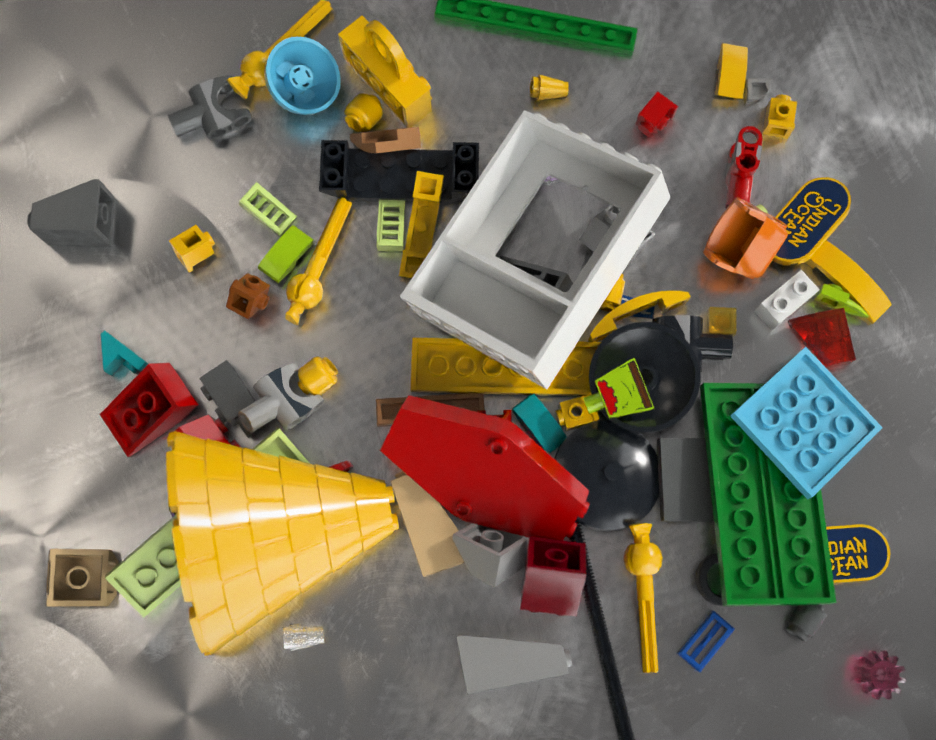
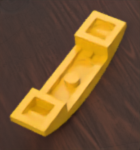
M417 171L407 239L399 276L412 278L433 247L443 175Z
M827 240L805 262L812 269L817 267L835 285L840 286L844 292L849 293V297L869 315L866 319L872 324L892 305L875 281L849 256Z
M670 290L652 292L633 298L609 312L595 326L588 342H598L605 339L617 329L616 322L656 305L659 306L662 314L687 304L691 296L689 292Z

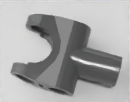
M226 75L209 79L193 86L189 90L193 105L168 115L177 137L203 127L207 138L215 140L234 133L251 121V113L246 108L229 110L222 107L224 99L234 91L227 81L228 78L233 76Z

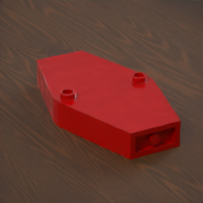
M408 395L380 449L387 458L452 515L466 522L527 538L530 536L563 541L565 536L571 538L577 526L575 520L577 517L583 518L590 503L586 502L589 490L516 424L504 418Z

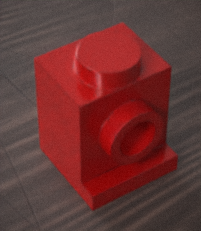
M657 91L638 114L635 125L638 126V129L644 135L652 136L657 129L662 131L668 122L675 117L678 106Z

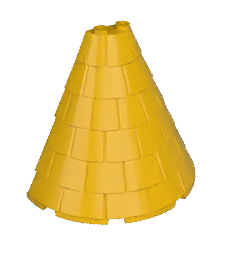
M177 431L169 432L167 445L172 447V451L166 452V475L169 507L172 513L176 512L172 528L174 547L185 602H192V606L189 607V621L198 648L205 656L213 655L235 637L241 636L265 617L274 614L295 597L308 591L329 574L335 573L359 554L365 553L392 535L394 530H399L397 514H391L390 503L395 502L392 486L386 487L385 480L356 473H347L318 464L313 465L281 455L277 457L208 438L206 440Z

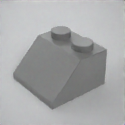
M474 523L453 534V541L470 574L487 585L496 587L525 567L528 537Z

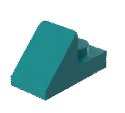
M104 330L101 333L104 372L113 376L119 367L124 365L136 374L138 370L142 371L148 365L146 361Z

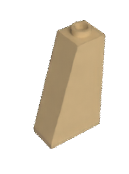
M402 471L395 474L396 479L390 482L423 577L465 563L453 541V534L459 530L439 502L405 472Z

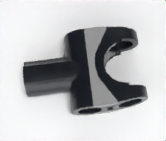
M672 315L652 319V323L665 325L678 332L688 341L697 356L700 372H702V357L731 359L732 335L703 333L702 317Z

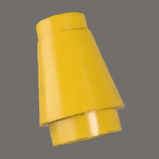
M538 74L537 77H531L530 97L536 98V100L567 97L569 85L568 82Z

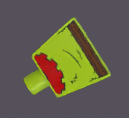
M635 358L597 379L595 384L599 392L583 398L589 414L605 408L609 418L654 409Z

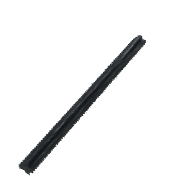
M575 520L577 526L569 540L571 542L586 543L584 542L585 538H582L584 535H581L584 533L581 531L583 528H580L582 525H579ZM586 555V578L583 587L585 592L583 595H585L584 598H587L585 599V602H587L585 605H589L586 608L589 609L587 612H590L588 614L590 616L589 619H592L590 622H593L591 626H594L591 629H595L592 633H596L593 636H596L594 640H597L595 642L598 643L596 647H599L597 648V650H600L598 654H601L598 657H602L599 661H603L600 664H603L601 668H604L602 670L605 672L603 675H606L604 679H607L605 682H608L605 685L609 686L606 689H609L607 693H610L608 695L611 696L609 700H612L610 702L613 704L611 707H614L611 710L615 711L612 714H616L613 718H617L614 721L618 722L615 725H618L616 729H619L617 732H620L618 736H621V738L619 739L635 740L625 703L626 700L624 699L625 696L623 695L624 692L622 691L623 688L620 684L618 671L616 670L615 656H613V649L608 638L610 637L608 635L609 632L606 631L608 628H606V621H604V614H602V607H600L602 604L599 603L601 600H598L600 598L598 596L599 593H596L598 592L597 586H594L596 585L594 582L596 580L593 579L595 576H592L594 574L591 572L593 569H590L592 567L590 565L591 562H588L590 561L588 559L590 556Z

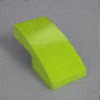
M292 225L264 256L258 265V269L279 283L295 268L296 261L313 245V239Z

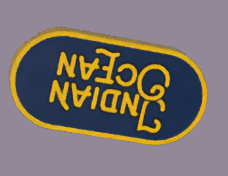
M828 177L815 178L806 182L776 216V218L788 226L786 228L788 236L773 258L774 262L787 266L796 263L801 264L808 261L849 213L851 195L843 183Z
M863 524L826 527L834 583L872 580L886 570L890 561V547L880 531Z

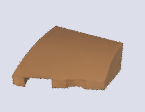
M419 127L350 134V141L361 150L369 153L421 148Z

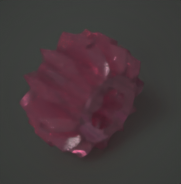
M871 650L868 654L869 658L865 656L859 658L864 666H856L854 668L856 672H860L862 675L856 678L855 681L858 684H864L862 688L864 694L871 693L872 698L877 700L882 696L889 700L892 698V692L897 694L902 692L897 684L906 682L905 678L899 677V673L904 672L905 668L904 666H896L899 660L897 656L889 657L888 651L881 650L879 654ZM878 669L884 672L881 673V675H884L882 680L877 679L880 676L876 674Z

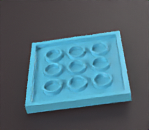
M807 347L795 355L730 415L807 500L812 498L883 428Z

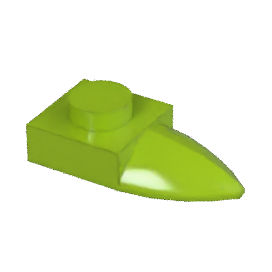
M824 284L819 288L820 290L814 297V301L841 312L865 318L869 316L861 306L849 299L850 294L844 292L838 285Z

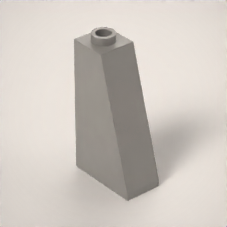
M470 635L456 636L467 694L569 674L568 667L572 666L569 649L564 650L562 644Z

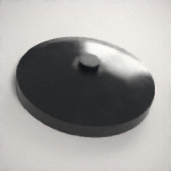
M652 322L628 324L610 333L600 343L591 360L589 369L591 394L599 392L595 384L597 379L635 358L654 409L609 418L606 409L603 408L600 409L603 415L621 428L642 433L660 431L680 421L695 403L701 383L699 362L688 341L675 330Z
M609 420L594 421L573 431L562 442L556 452L554 459L589 490L586 502L590 503L589 508L583 518L577 517L576 519L578 523L588 528L599 531H616L627 528L641 521L652 510L659 497L657 454L649 441L639 432L626 430Z

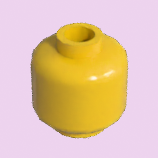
M366 93L357 94L345 107V122L356 132L370 131L383 115L379 99L374 95Z
M316 356L298 370L300 381L297 384L306 395L309 393L314 396L317 394L323 395L337 383L336 375L338 370L327 357L321 358Z

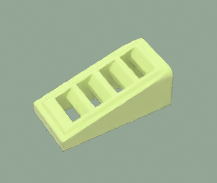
M257 182L239 201V205L278 236H281L297 218L294 213ZM258 195L261 196L262 198L259 200V202L255 206H253L251 202ZM266 201L270 203L263 213L259 211ZM275 207L276 209H278V211L269 220L266 216ZM282 214L287 216L279 226L274 224Z
M379 200L377 250L403 252L405 200ZM385 207H399V212H385ZM384 217H399V221H384ZM384 226H398V230H384ZM384 235H396L398 239H384Z

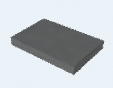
M658 438L657 458L661 522L714 521L705 438Z

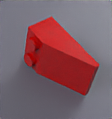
M170 362L151 363L99 415L126 456L131 457L180 423L198 406V403Z

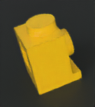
M783 94L777 95L775 98L771 97L766 107L762 134L788 139L795 128L794 121L797 102L791 101L790 96Z
M197 225L169 240L176 257L189 273L193 271L192 267L214 254L212 246L215 243L207 231L203 233Z
M591 393L559 403V410H555L558 424L560 426L564 425L566 432L599 420L597 411L589 414L583 399L592 395ZM577 407L582 413L580 416H574L571 410Z

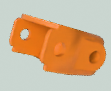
M737 197L718 219L703 253L711 262L730 272L744 275L750 279L759 278L764 274L788 236L786 228L788 226L778 218Z

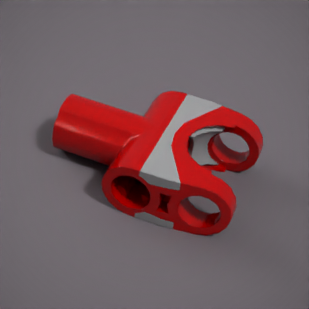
M746 126L742 128L738 133L736 143L732 145L728 153L725 183L728 187L726 209L737 197L750 203L753 175L760 164L763 140L762 133L756 127ZM743 134H754L757 142L753 144L745 142Z

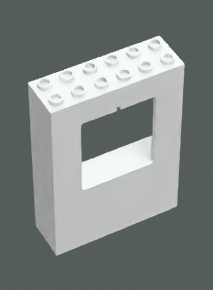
M524 110L400 295V298L418 317L541 387L548 389L671 198L662 170L654 164L649 163L645 165L639 162L636 157L629 153H624L623 155L615 151L607 143L602 142L599 144L594 142L588 135L582 132L576 134L560 122L554 124L540 113L535 112L532 114ZM548 176H552L583 192L587 187L586 192L621 209L568 292H563L496 257L497 252Z

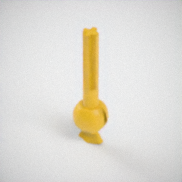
M319 0L265 52L252 51L247 54L241 61V75L227 79L232 89L242 98L246 99L249 88L252 85L256 87L265 86V65L273 48L287 38L304 37L333 10L330 6L331 3L326 0Z
M341 197L337 199L304 274L295 275L287 283L286 295L291 305L285 314V319L294 325L299 324V318L304 309L314 308L322 299V284L318 280L352 206V203L347 201L346 198Z
M635 523L629 526L633 534L634 543L627 546L624 551L623 561L629 573L636 575L643 672L655 673L658 672L653 574H656L661 568L663 557L659 547L655 543L650 542L649 533L652 524Z

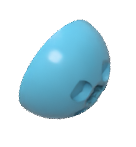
M291 37L281 41L273 48L265 65V82L270 95L278 105L289 112L300 115L321 112L334 102L339 93L341 78L334 57L323 45L310 38Z

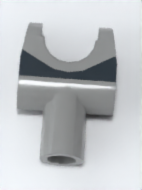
M297 363L280 367L265 375L254 384L253 388L261 399L238 412L240 422L247 431L252 433L275 418L283 429L288 431L305 421L323 404L324 398L320 394L301 397L292 392L289 383L298 375L300 367Z

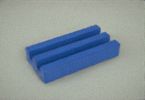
M711 610L677 654L700 673L735 628L714 610ZM713 619L717 621L693 652L688 655L687 651ZM721 626H723L725 628V631L720 635V637L707 651V653L703 656L699 663H697L695 661L696 657L700 654V652L704 649L708 642L713 638V636L717 633Z

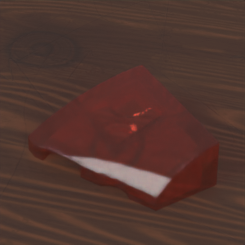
M844 308L813 313L788 320L789 326L791 328L794 327L803 338V344L815 353L816 358L826 368L851 364L856 360Z

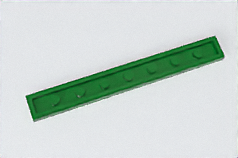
M437 0L434 18L628 55H633L638 28L490 0Z

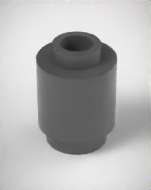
M798 605L788 620L789 626L786 630L806 643L809 638L814 637L827 616L823 612L825 607L823 605Z

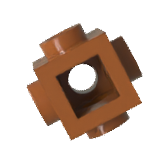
M249 273L245 274L242 278L234 280L231 284L226 308L249 320L259 310L263 311L266 308L270 299L267 296L270 285L257 276Z

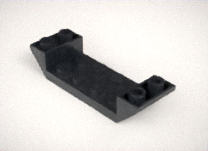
M321 140L319 192L337 198L343 197L347 201L379 202V200H405V202H413L417 171L443 175L440 203H454L465 199L479 178V142H453V150L408 149L369 153L361 149H351L348 140Z

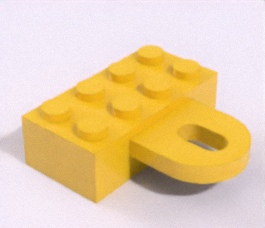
M361 15L338 33L344 59L406 128L413 127L432 111L430 84L423 76L418 77L416 75L414 67L406 58L400 45L384 25L377 20L368 22Z

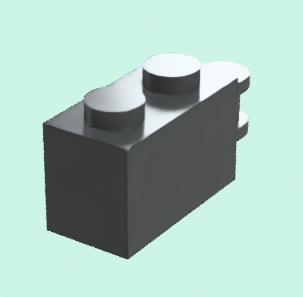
M226 360L199 378L204 385L200 389L208 401L214 400L218 406L215 412L223 423L228 421L232 426L239 424L245 435L250 438L252 435L241 424L238 412L256 402V400L234 367Z

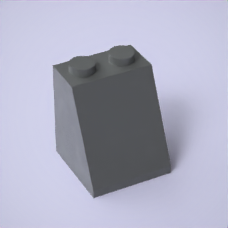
M92 179L32 203L31 212L27 217L28 227L48 246L111 247L115 197L99 179Z

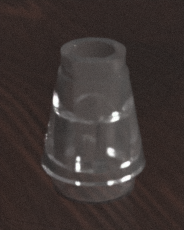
M290 623V626L283 627L284 650L291 649V652L323 644V626L317 627Z

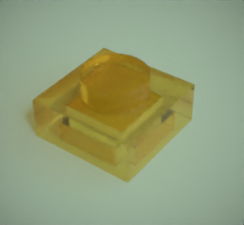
M709 307L707 334H725L734 337L736 335V308Z

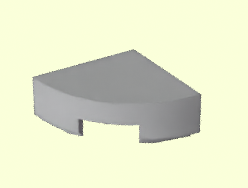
M746 78L744 86L745 106L754 105L766 96L771 86L772 78Z

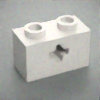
M800 270L765 299L754 312L772 331L810 300L820 289Z

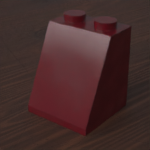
M529 536L521 591V610L577 617L586 578L585 543Z

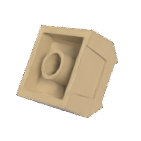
M49 549L45 607L109 606L117 596V590L105 579V575L119 564L113 551L110 549Z

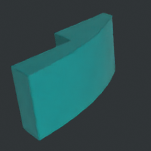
M530 394L511 409L524 430L530 432L536 443L548 454L559 447L567 438L558 422L535 394Z

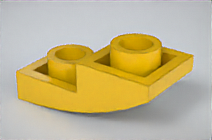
M721 44L717 65L719 75L715 95L735 99L743 98L748 47Z

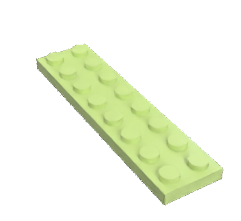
M279 427L252 449L279 457L281 455L310 464ZM176 515L105 575V579L143 618L181 586L172 534L173 519L176 518Z

